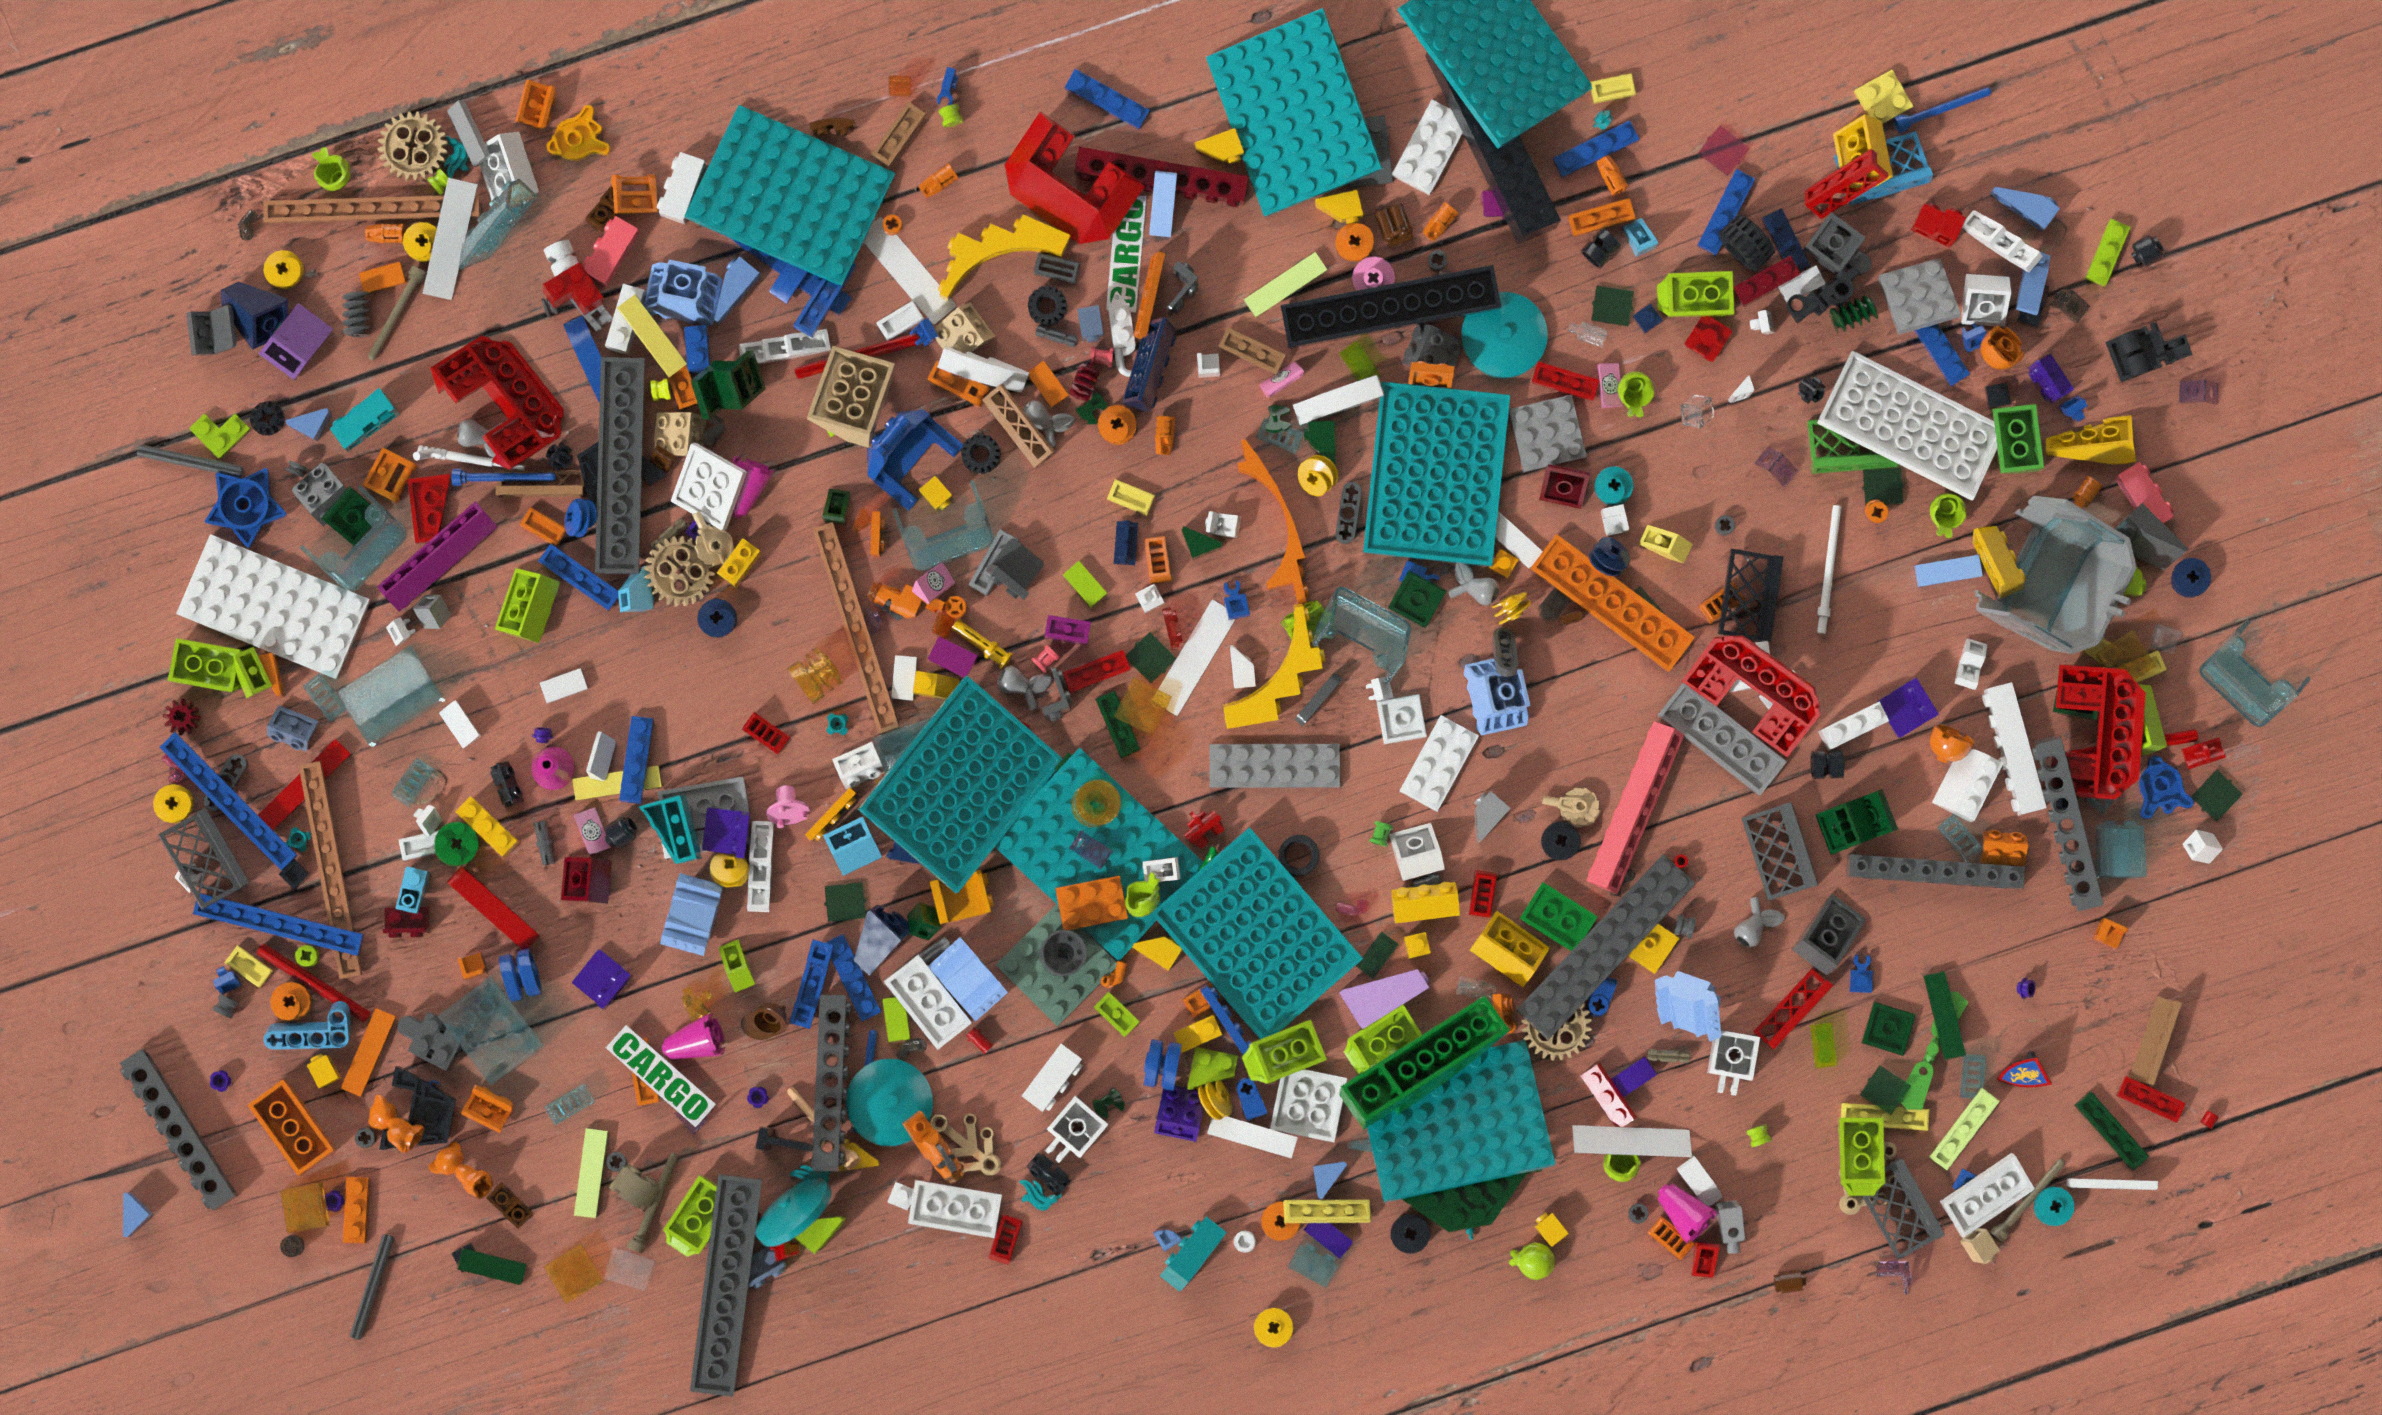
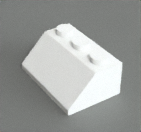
M519 132L498 134L485 142L491 156L480 165L494 210L527 200L539 192Z
M1971 749L1969 754L1961 761H1952L1932 803L1969 822L1975 821L2003 762L1983 752Z

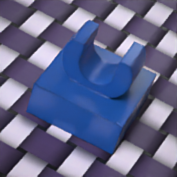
M929 318L922 320L910 332V335L917 333L920 337L915 342L916 345L923 343L924 346H927L938 338Z
M1973 323L1972 330L1968 332L1965 328H1962L1964 347L1968 353L1980 348L1982 339L1986 335L1982 325L1978 327Z
M2076 395L2059 405L2061 412L2071 416L2073 420L2076 419L2079 422L2085 418L2082 409L2087 407V403L2084 398Z
M224 966L216 970L219 977L212 980L215 988L221 994L228 993L242 986L239 977L233 971L229 972Z

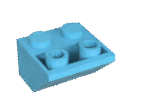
M863 817L823 835L843 876L882 858Z

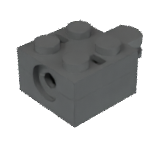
M1832 212L1803 249L1806 254L1835 275L1842 271L1845 266L1849 269L1854 267L1858 275H1863L1870 269L1872 262L1869 256L1858 249L1866 237Z
M427 1012L423 1021L413 1016H404L398 1022L400 1034L413 1040L408 1052L446 1071L451 1070L470 1033L431 1012Z

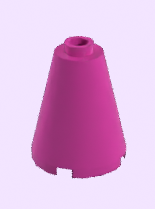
M734 456L732 460L733 464L747 471L732 516L741 518L742 515L747 516L774 473L773 469L768 470V466L748 458L745 462L740 461L741 456Z
M547 747L536 754L532 762L531 771L534 780L541 787L557 790L565 787L573 779L575 765L574 760L566 750L559 747Z
M712 1013L706 1014L666 1037L662 1044L664 1055L670 1059L723 1055L725 1047L721 1048V1042L724 1041V1035L717 1018L712 1019Z
M1665 1184L1658 1191L1660 1195L1658 1201L1687 1244H1689L1690 1240L1694 1241L1709 1227L1708 1220L1710 1218L1715 1220L1718 1215L1713 1208L1674 1184L1670 1186Z

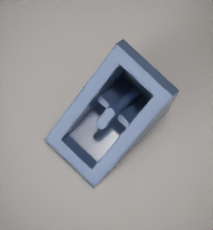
M328 408L288 419L286 424L307 437L318 441L332 414Z
M1345 1162L1313 1166L1318 1198L1322 1200L1347 1166Z
M123 1193V1237H132L154 1214L133 1193Z

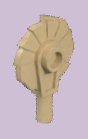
M700 511L692 514L699 527V530H697L699 536L696 537V545L694 546L698 554L697 557L704 561L705 564L712 566L720 563L724 564L733 552L732 536L725 530L707 525Z
M1573 788L1574 790L1567 792L1565 797L1560 798L1543 796L1542 804L1558 807L1561 811L1562 819L1576 828L1593 824L1601 812L1598 810L1599 800L1597 801L1594 792L1591 793L1586 788Z

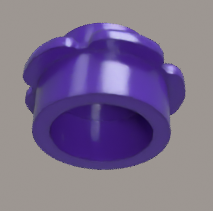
M545 727L534 728L532 737L536 738L538 743H549V739L553 738L552 729Z
M2023 978L2018 982L2017 993L2020 994L2022 999L2034 996L2036 986L2033 980Z
M226 1071L214 1072L210 1077L211 1088L219 1092L226 1091L227 1087L231 1085V1077L228 1076Z
M753 1087L749 1090V1095L747 1096L749 1104H752L755 1108H761L763 1104H767L769 1096L765 1088Z
M333 1190L324 1195V1208L328 1211L338 1212L342 1209L341 1206L344 1205L345 1199L340 1195L339 1191Z

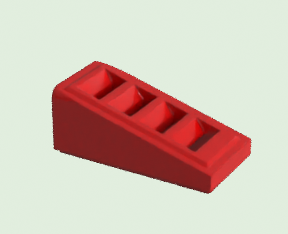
M755 712L752 713L742 727L744 732L777 755L790 739L787 734ZM756 720H759L760 723L752 732L750 730ZM766 725V730L763 732L761 737H759L757 734L762 729V727ZM770 731H775L772 737L769 739V741L766 742L765 738L768 736ZM777 736H782L778 744L775 747L772 746Z
M1475 870L1469 915L1491 917L1497 874L1495 872ZM1479 878L1491 879L1490 883L1480 882ZM1478 887L1490 889L1489 892L1478 890ZM1476 896L1488 897V901L1476 899ZM1475 904L1487 906V910L1475 908Z
M1002 1214L989 1253V1259L1009 1265L1021 1229L1022 1220ZM1005 1223V1224H1009V1225L1015 1226L1016 1229H1015V1230H1012V1229L1003 1227V1224ZM1004 1232L1013 1235V1239L1000 1234ZM998 1240H999V1241H1002V1242H1005V1243H1008V1244H1011V1245H1010V1247H1007V1246L998 1244ZM997 1249V1250L1006 1252V1253H1008V1254H1007V1255H1004V1254L995 1252V1250Z

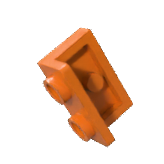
M526 80L515 122L537 129L545 128L551 120V113H549L551 105L555 103L557 98L556 87Z
M1998 830L1983 831L1984 841L1980 858L1981 864L2025 866L2028 850L2026 835L2019 832L2001 833Z
M475 1085L461 1114L501 1133L512 1114L514 1104L507 1097L492 1093L487 1087Z

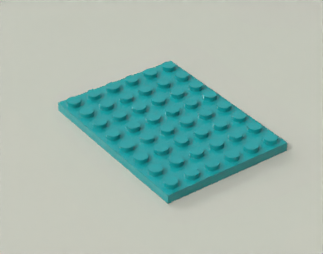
M1410 0L1397 9L1497 149L1592 89L1591 82L1531 0Z
M1324 8L1206 57L1231 128L1236 129L1244 154L1242 158L1264 217L1283 211L1383 169Z
M738 104L685 213V219L832 283L843 286L893 182L895 172Z
M1381 382L1385 396L1380 397L1363 553L1492 567L1510 395Z
M964 676L860 805L858 810L953 892L959 893L1021 815V810L1055 772L1054 768L1063 758L970 677Z
M1080 747L1021 810V815L995 846L999 852L1057 905L1055 888L1120 876L1125 901L1127 887L1134 882L1145 881L1143 862L1178 858L1180 879L1159 882L1160 905L1197 873L1203 864V861ZM1126 908L1128 919L1082 928L1114 958L1120 961L1134 943L1157 921L1152 914L1144 917H1134Z
M1250 827L1151 913L1259 1039L1280 1032L1363 959Z
M1526 1040L1490 1047L1448 1081L1399 1115L1394 1110L1367 1127L1384 1203L1555 1166V1159Z

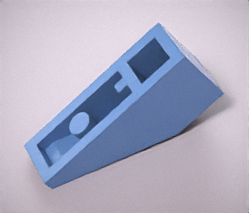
M1995 187L1990 193L1991 196L2040 232L2047 227L2060 209L2056 206L2057 202L2048 196L2044 197L2043 195Z
M2042 252L2040 253L2043 257L2030 272L2022 269L2016 310L2033 315L2038 314L2049 270L2051 255Z
M740 256L737 260L733 259L726 267L728 271L725 273L714 318L718 325L723 322L761 277L760 273Z

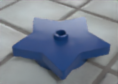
M267 468L259 470L243 479L216 473L218 500L205 519V523L231 528L247 548H251L263 525L284 518L288 514L270 496L269 470ZM248 502L249 507L243 510L242 505Z

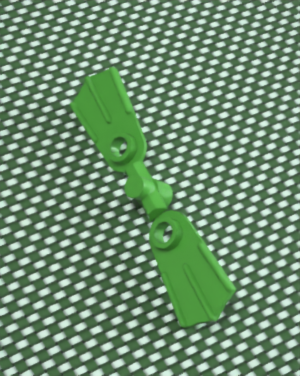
M1958 991L1950 992L1958 1021L1968 1001ZM1934 1021L1931 1028L1934 1037L1927 1046L1924 1059L1915 1065L1897 1097V1100L1906 1110H1922L1933 1076L1931 1064L1938 1054L1940 1047ZM1921 1068L1927 1069L1928 1073L1926 1075H1921L1919 1073V1070Z

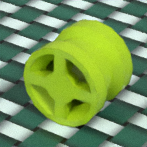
M959 104L949 105L938 110L940 116L943 117L942 124L944 128L956 126L964 121L963 117L959 115Z
M438 169L437 174L433 177L430 176L427 180L442 195L446 189L448 177L441 169Z
M303 945L297 949L295 959L301 966L312 967L318 963L320 954L315 947Z
M1767 1124L1746 1131L1752 1140L1750 1143L1751 1147L1772 1141L1771 1136L1767 1133Z

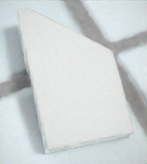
M1230 645L1234 688L1255 687L1254 664L1248 656L1242 654L1234 645Z

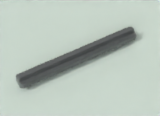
M139 445L137 455L144 458L238 478L242 477L243 467L240 465L146 445Z
M382 1235L351 1329L350 1337L353 1339H362L394 1241L392 1235Z

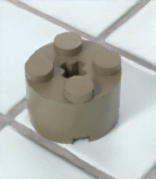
M628 1163L627 1166L622 1167L609 1188L613 1192H618L620 1197L645 1212L660 1191L658 1189L660 1185L648 1175L643 1178L641 1176L642 1173Z

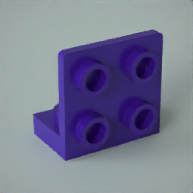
M2052 354L2035 361L2028 367L2030 371L2028 372L2029 377L2034 383H2038L2042 389L2040 393L2045 401L2049 400L2052 404L2074 390Z
M1917 678L1877 701L1880 702L1889 720L1888 723L1898 738L1903 737L1939 715Z
M708 807L702 850L736 854L735 858H744L751 812Z
M599 949L572 983L595 1001L600 1008L606 1010L633 975Z
M1175 1085L1174 1091L1163 1089L1154 1133L1197 1142L1204 1108L1200 1101L1198 1090H1189Z

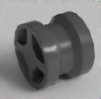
M1678 914L1674 935L1683 934L1686 938L1691 939L1696 918H1686L1683 914Z
M219 994V1001L217 1005L213 1006L212 1010L232 1019L234 1016L233 1011L238 1007L239 1002Z

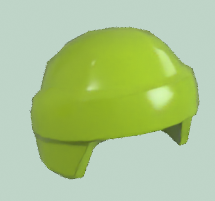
M323 147L320 152L312 154L319 162L314 171V178L320 186L329 191H336L347 185L351 177V168L347 160L339 155H329L327 147Z
M1633 371L1624 375L1618 384V396L1629 409L1627 415L1633 417L1636 414L1637 417L1642 418L1644 416L1642 407L1649 404L1655 394L1650 378L1642 372Z
M1950 492L1941 493L1931 502L1930 516L1938 528L1936 531L1937 536L1945 534L1946 538H1952V528H1957L1965 521L1966 506L1962 498L1957 494Z
M1154 873L1149 874L1148 882L1138 881L1127 887L1125 906L1134 917L1150 915L1159 906L1160 895L1158 892L1160 887L1158 884L1160 880L1156 879Z
M1606 1154L1604 1156V1170L1610 1178L1616 1181H1630L1637 1176L1640 1170L1641 1161L1638 1155Z
M1534 1242L1527 1244L1520 1252L1517 1250L1510 1251V1255L1513 1258L1509 1261V1264L1512 1267L1517 1265L1521 1272L1530 1279H1543L1554 1269V1254L1548 1246L1542 1243Z

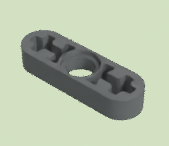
M1348 482L1342 489L1335 537L1343 545L1350 544L1355 537L1362 492L1360 485L1356 482ZM1350 486H1353L1354 490L1358 491V494H1354L1352 502H1357V505L1343 503V500L1348 501L1349 493H1346L1345 490H1349ZM1346 507L1352 508L1355 512L1354 517L1351 519L1344 518L1342 515L1343 509ZM1340 521L1354 523L1353 527L1348 526V533L1351 534V537H1347L1346 540H1343L1342 536L1339 535V532H1343L1345 525H1340Z
M1334 672L1294 720L1303 727L1343 678Z
M234 754L228 758L219 773L221 778L229 777L232 780L231 788L235 790L248 768L247 759L242 755ZM241 759L240 763L243 766L241 769H235L234 773L238 774L236 778L226 773L227 769L232 772L235 766L232 764L234 760L238 761ZM207 795L205 796L204 805L208 810L214 812L221 810L217 805L211 807L212 802L209 801L210 798Z

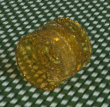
M817 647L812 649L818 657L814 661L808 653L805 654L809 663L806 667L797 660L787 668L813 705L825 697L821 689L822 686L825 685L831 691L835 690L829 683L830 680L834 679L838 686L843 684L837 668L829 657Z
M1092 780L1083 784L1074 792L1071 800V811L1075 819L1080 824L1089 828L1100 827L1111 822L1118 815L1121 807L1117 789L1111 783L1104 780ZM1094 799L1099 804V807L1095 808V810H1093L1092 805H1089V802L1094 801Z

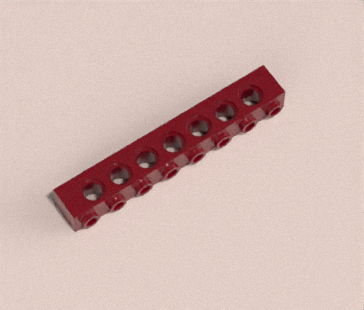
M1079 146L1074 173L1080 180L1091 181V178L1098 179L1108 162L1111 161L1117 166H1122L1126 173L1145 186L1143 191L1153 192L1156 171L1177 173V179L1185 177L1188 180L1186 186H1179L1176 183L1175 195L1176 193L1182 194L1184 198L1196 200L1197 197L1205 198L1206 202L1217 204L1218 201L1227 202L1226 205L1231 207L1244 205L1248 176ZM1095 162H1100L1104 167L1101 171H1094L1092 165ZM1136 170H1144L1146 176L1142 179H1137L1134 176ZM1200 181H1206L1210 186L1206 190H1200L1197 184ZM1225 184L1231 190L1227 194H1222L1218 188Z

